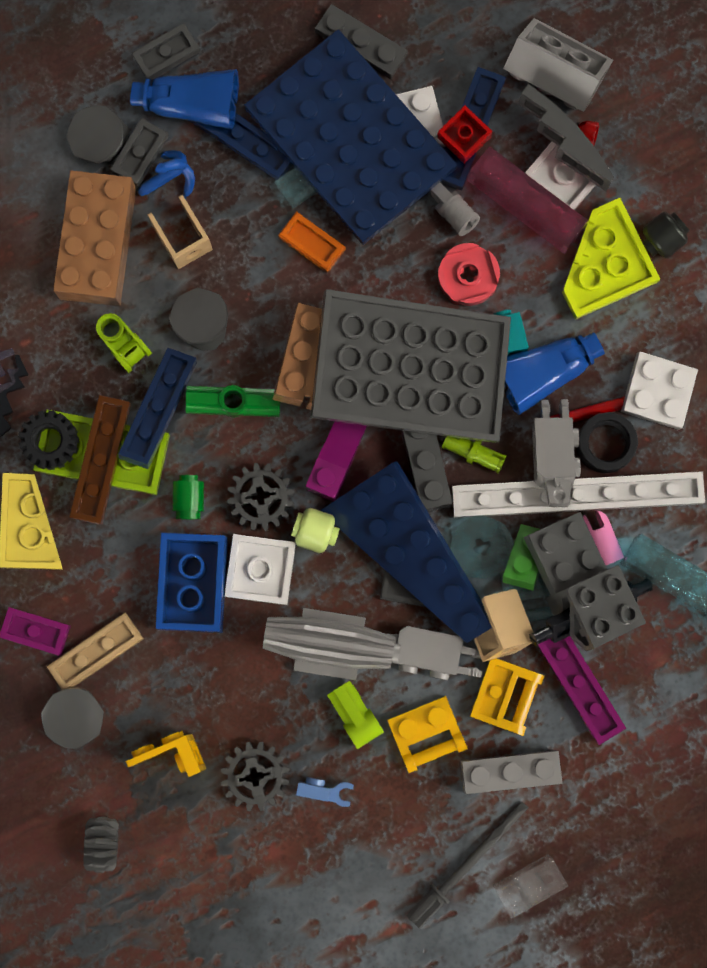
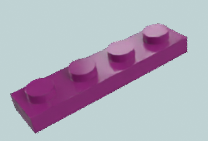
M570 636L556 643L549 639L537 645L598 745L627 729Z

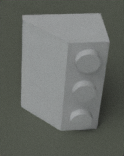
M533 18L518 36L503 69L510 72L513 78L519 81H527L536 86L541 93L553 95L563 100L567 107L584 112L608 72L613 59Z

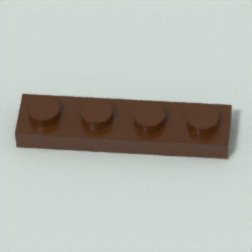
M99 395L69 518L97 525L103 524L119 458L118 453L121 449L131 408L129 401Z

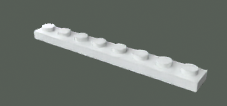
M703 472L575 479L571 488L568 507H549L545 488H540L534 481L452 486L453 517L466 518L696 505L705 503Z

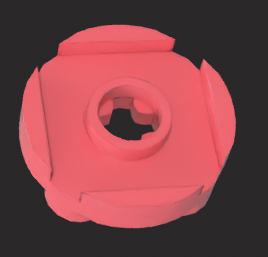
M463 243L451 248L445 254L438 269L439 286L444 295L456 305L474 306L485 302L495 293L500 278V268L495 256L489 250L487 252L484 248L474 243ZM469 267L470 271L477 272V276L473 277V282H468L466 279L461 278L460 275L464 274V268Z

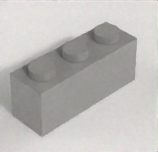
M557 750L460 760L463 792L465 794L563 784L559 751Z

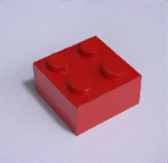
M464 105L438 131L437 138L465 164L492 137L493 131Z

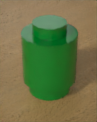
M179 475V481H173L172 511L176 512L175 519H201V512H204V482L198 481V475Z

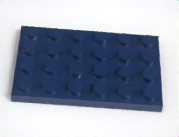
M339 29L244 104L245 110L362 245L457 169L456 162Z

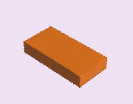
M297 211L278 235L279 239L326 273L330 271L346 250L344 245Z

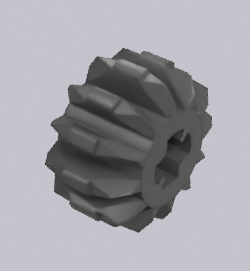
M98 817L90 818L87 821L83 851V866L86 871L104 873L105 871H113L117 865L119 824L116 819Z

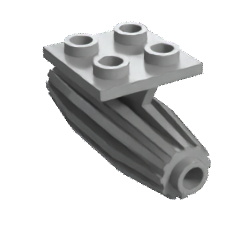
M303 608L302 617L267 618L263 649L295 659L293 671L356 680L358 669H391L392 663L398 664L401 644H395L394 636L364 627L365 617Z

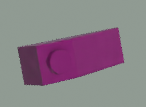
M334 422L307 481L306 491L332 502L337 500L367 425Z

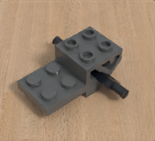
M581 512L523 537L550 596L546 597V601L553 613V617L546 620V627L529 634L530 641L534 646L549 639L556 643L570 636L579 646L588 651L646 624L638 607L637 597L653 590L651 581L646 578L633 585L631 582L626 581L619 565L607 569Z

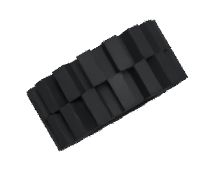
M49 410V413L40 411L37 416L32 414L28 417L30 421L28 423L24 422L21 426L24 428L23 432H19L18 437L21 439L19 447L23 451L22 454L32 464L42 469L55 470V467H65L64 463L67 461L71 462L73 454L78 452L77 443H79V437L77 436L76 428L61 413L57 414L55 411ZM46 429H55L61 436L59 447L52 452L42 451L37 443L39 434Z

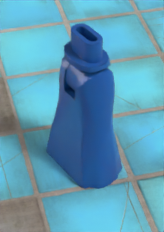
M233 69L191 75L162 76L153 79V81L146 79L145 82H133L130 104L131 106H143L144 111H151L163 117L190 120L211 126L233 129L236 117L235 104H237L239 92L238 71Z
M593 332L585 337L578 335L575 338H564L527 351L508 355L504 388L508 387L505 394L514 412L517 415L524 413L558 388L577 378L588 366L594 364V359L604 355V349L596 334Z

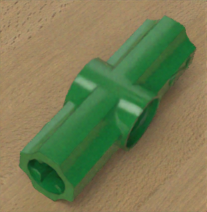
M236 385L227 387L187 386L186 414L226 415L232 418L239 416L280 417V402L272 400L275 389L241 388ZM229 395H238L242 399L241 405L234 409L227 407L224 402Z

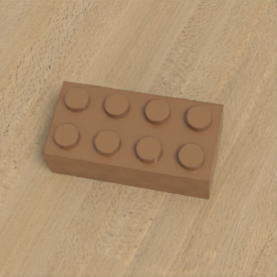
M70 170L53 290L60 300L121 306L136 195V186L132 177Z

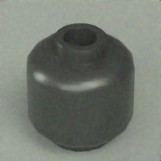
M662 212L643 228L646 240L642 243L653 257L659 253L662 257L669 258L688 242L686 234L689 232V229L675 212L671 215Z

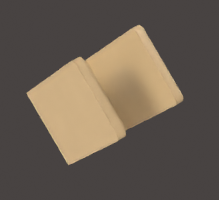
M183 195L178 197L181 206L201 239L181 251L175 253L152 212L147 214L154 230L178 270L213 250L207 234Z
M516 589L482 598L483 606L492 626L491 629L474 638L482 662L515 654L531 644L529 634L533 633V630Z

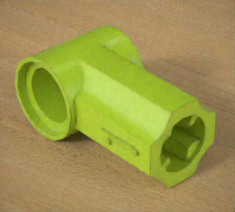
M350 681L327 694L344 722V729L357 749L385 733L370 708H366L361 696Z

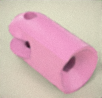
M595 510L601 528L593 531L585 515L583 519L605 565H609L624 558V555L607 515Z

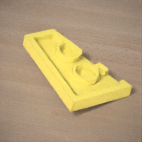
M3 473L0 568L63 570L35 474Z

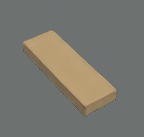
M125 612L49 664L47 668L62 690L74 688L144 638Z

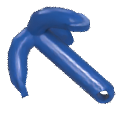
M164 151L161 157L169 161L159 163L155 169L158 174L144 182L137 189V193L140 196L148 195L178 175L183 174L185 177L183 196L186 199L192 193L195 185L194 171L187 164V157L181 151Z

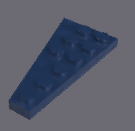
M397 461L391 463L320 510L333 515L335 526L340 528L344 534L466 643L492 628L480 597Z

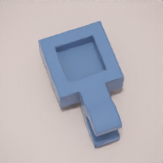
M306 777V782L299 781L296 796L330 801L342 807L350 806L351 801L342 800L339 796V792L343 788L353 789L354 785L350 782H341L334 788L324 786L325 780Z

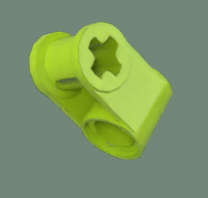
M104 314L98 319L96 331L99 337L128 373L132 371V366L145 355L150 356L153 354L139 336L133 333L116 314ZM110 323H116L119 325V332L112 337L105 336V327Z

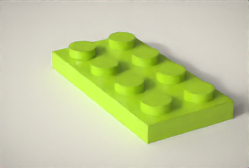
M55 411L57 414L61 413L76 428L77 436L79 437V443H77L78 452L73 454L71 462L67 461L64 463L65 467H55V470H49L34 465L33 470L35 472L79 480L93 418ZM126 425L122 445L130 430V425ZM55 429L42 431L39 448L44 452L56 450L61 442L59 432ZM165 432L149 469L118 458L112 487L157 495L170 434Z

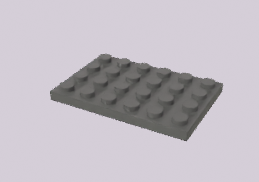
M326 289L323 295L310 418L492 443L499 442L511 317Z

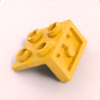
M183 731L162 738L163 745L155 748L153 744L132 751L133 758L125 761L127 767H131L177 748L178 753L174 757L181 773L186 771L188 777L207 769L193 734L184 736Z

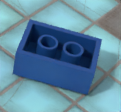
M161 533L156 612L157 630L223 633L228 545L226 536Z

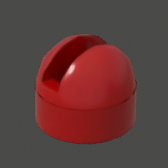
M583 121L578 127L594 146L598 136L599 122Z

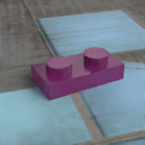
M8 607L0 631V638L61 656L71 626Z

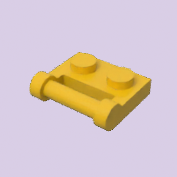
M497 658L489 660L469 717L524 736L527 728L524 724L538 684L542 685L544 676ZM520 677L525 679L526 682L511 722L503 718L516 681Z
M446 696L387 720L408 773L417 771L418 766L457 750L460 753L468 749ZM446 730L450 731L452 739L411 755L408 746Z

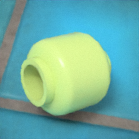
M307 508L304 513L298 512L291 536L295 537L297 546L317 553H323L328 545H335L340 528L334 527L335 518L333 515L317 509Z

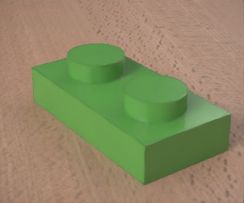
M523 524L520 525L503 575V583L534 591L540 572L523 537L540 529Z

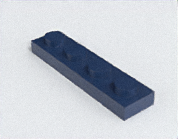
M477 67L462 107L466 105L488 126L506 77ZM446 147L445 151L456 162L457 169L440 183L462 191L477 152L464 164Z
M237 113L233 129L190 121L278 182H280L292 165L265 132Z
M167 348L118 453L119 459L149 469L197 364L196 357Z

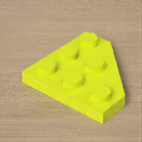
M621 198L593 209L562 291L575 320L660 281V277Z

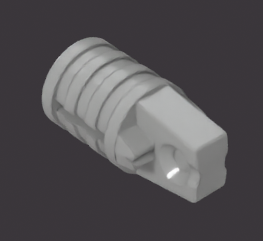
M441 183L430 190L432 198L438 203L435 209L451 224L459 236H464L475 228L480 220V216L468 206L456 191L450 193Z

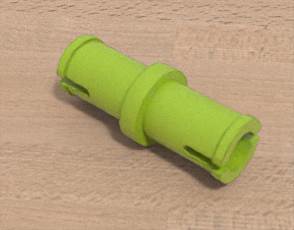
M446 436L442 445V449L449 450L466 458V462L470 464L475 462L498 474L507 455L500 454L481 445L482 442L478 440L474 442L469 439Z

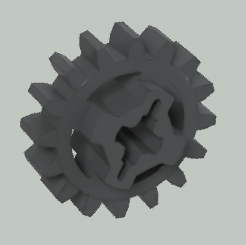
M254 463V471L249 472L244 467L242 468L244 474L242 478L233 476V480L237 485L236 487H228V492L233 494L234 498L228 499L227 504L236 506L231 514L233 517L242 516L239 522L241 526H244L249 521L251 522L252 531H255L258 525H262L264 531L267 532L269 523L273 522L278 528L280 527L278 520L280 517L289 518L285 510L286 508H294L295 504L288 500V497L294 496L295 491L286 489L291 480L290 478L280 479L283 473L281 469L272 473L271 464L267 463L265 469L260 470L258 463ZM264 477L276 482L280 488H271L266 485ZM252 480L253 485L248 492L241 494L243 487ZM263 490L265 495H270L269 498H265V504L259 505L257 500H252L253 497L258 496V491ZM282 501L278 510L270 515L269 510L273 504ZM242 507L254 508L257 511L258 518L246 513Z
M262 741L259 742L257 749H253L251 742H246V751L243 752L237 746L234 748L237 756L235 758L231 756L225 758L230 767L221 768V772L228 775V779L222 781L221 786L230 787L231 790L225 796L229 798L235 795L237 797L236 807L245 802L249 812L254 804L258 805L260 811H264L265 802L268 801L269 804L275 806L277 803L274 796L284 797L286 794L280 787L290 783V780L283 778V774L288 772L290 768L281 767L280 763L284 760L285 756L281 755L276 758L273 755L276 749L275 746L266 751ZM257 755L268 758L274 766H264L259 762ZM245 757V769L242 773L234 775L237 764ZM252 767H256L257 772H270L269 775H265L259 780V785H255L253 780H241V778L252 773ZM277 778L273 790L265 795L264 786L268 780ZM244 785L250 789L253 798L241 793L237 786Z

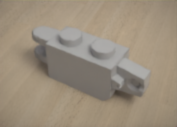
M568 399L560 400V418H550L549 400H541V418H534L532 427L534 482L540 488H545L549 507H568L575 477H580L581 473L580 458H575L574 447L579 446L578 428H573V417H569Z
M410 626L400 630L399 634H388L395 637V644H401L398 671L417 674L419 668L429 670V677L448 680L449 675L455 676L457 674L481 678L482 671L478 668L458 666L460 654L476 659L481 658L478 649L462 646L463 639L459 636Z

